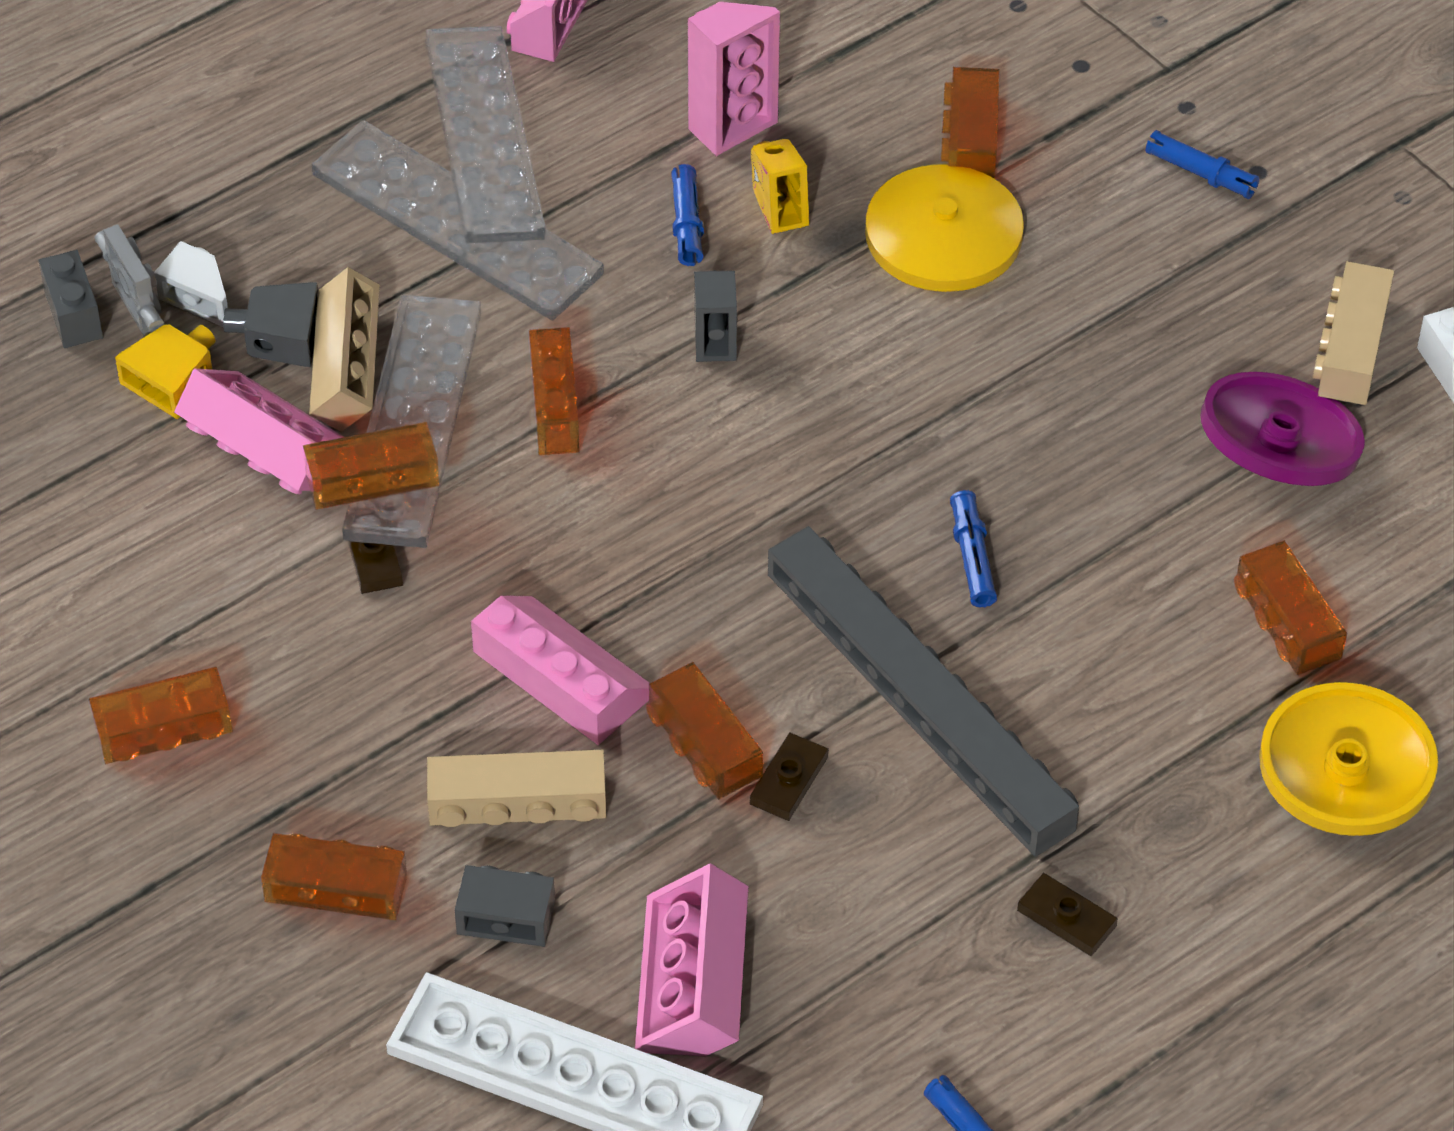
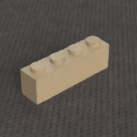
M1346 261L1343 277L1335 276L1331 300H1336L1337 303L1329 302L1325 325L1332 328H1323L1319 352H1324L1326 355L1317 354L1313 378L1320 379L1318 396L1362 405L1367 404L1394 270Z
M349 267L318 290L309 415L340 432H343L373 409L380 287L376 282Z
M604 750L427 757V800L430 826L456 827L461 824L481 823L501 825L505 822L528 821L545 823L552 820L590 821L592 819L606 818Z

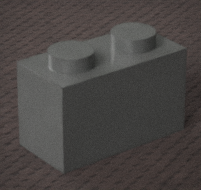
M78 250L38 259L44 292L63 348L103 339L98 307Z
M714 270L694 272L696 362L737 361L735 271Z
M465 865L455 906L457 934L545 947L555 906L554 877L543 876L537 872L519 873L505 871L488 865L481 867Z

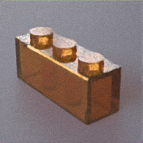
M953 67L952 82H945L943 105L951 106V110H943L942 133L950 134V137L942 138L941 162H948V166L975 169L995 179L1000 69Z
M570 327L529 330L538 455L579 453V425Z
M427 422L303 445L305 472L316 510L439 486L438 457Z
M1285 540L1240 556L1237 575L1234 577L1235 588L1239 596L1244 600L1247 599L1255 611V617L1260 628L1264 631L1267 630L1275 641L1280 658L1284 662L1288 661L1297 675L1342 659L1347 632Z
M694 662L649 684V703L646 705V709L651 721L655 726H662L665 729L676 754L679 757L685 756L688 759L699 784L704 788L709 787L718 800L763 776V751Z
M217 666L89 698L94 726L105 764L128 761L136 756L160 750H172L180 745L203 739L211 740L223 734L233 732L229 705Z
M273 833L261 875L264 901L396 920L407 879L405 851L395 850L388 846L371 847L351 844L345 840L328 841L308 838L296 833L289 835Z

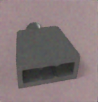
M308 282L254 287L250 292L248 309L225 308L223 319L224 332L244 333L247 354L251 357L311 367L315 339L317 283Z

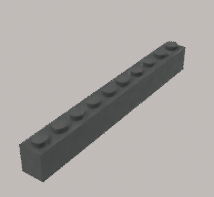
M808 526L768 549V576L1034 857L1076 831L1079 805L1072 792L1066 788L1062 789L1054 781L1044 763L1039 759L1034 760L1027 753L1016 734L1010 730L1006 731L1000 725L989 706L984 702H978L967 690L961 677L957 674H951L945 668L934 649L930 646H924L918 640L907 621L902 618L898 619L891 612L884 598L877 591L872 592L864 584L857 570L851 564L846 565L836 555L833 546L826 538H820Z

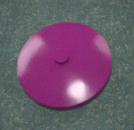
M1241 372L1225 376L1209 388L1201 408L1200 418L1202 427L1209 440L1220 452L1241 467L1265 478L1282 483L1301 486H1321L1341 481L1356 469L1365 445L1364 434L1359 422L1342 403L1336 399L1318 396L1319 388L1311 384L1280 374Z

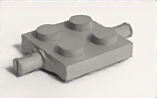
M118 224L98 232L94 239L103 252V258L108 262L112 284L145 337L162 325H165L159 316L161 307L158 298L152 290V287L157 286L154 272L148 263L144 265L141 263V255L134 238H126Z

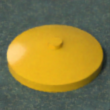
M938 164L904 171L883 184L869 203L866 213L865 234L872 256L890 275L917 288L952 292L982 286L993 281L1008 270L1016 260L1022 246L1024 221L1017 200L996 179L975 169L957 165Z
M1347 682L1315 685L1295 693L1282 702L1266 723L1259 754L1260 769L1264 782L1275 800L1287 812L1314 828L1348 836L1382 833L1410 820L1421 810L1430 797L1438 769L1437 748L1431 731L1423 719L1409 705L1383 690L1363 684Z

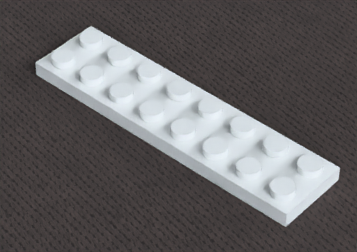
M427 972L386 1044L387 1054L592 1131H751L763 1106V1096Z

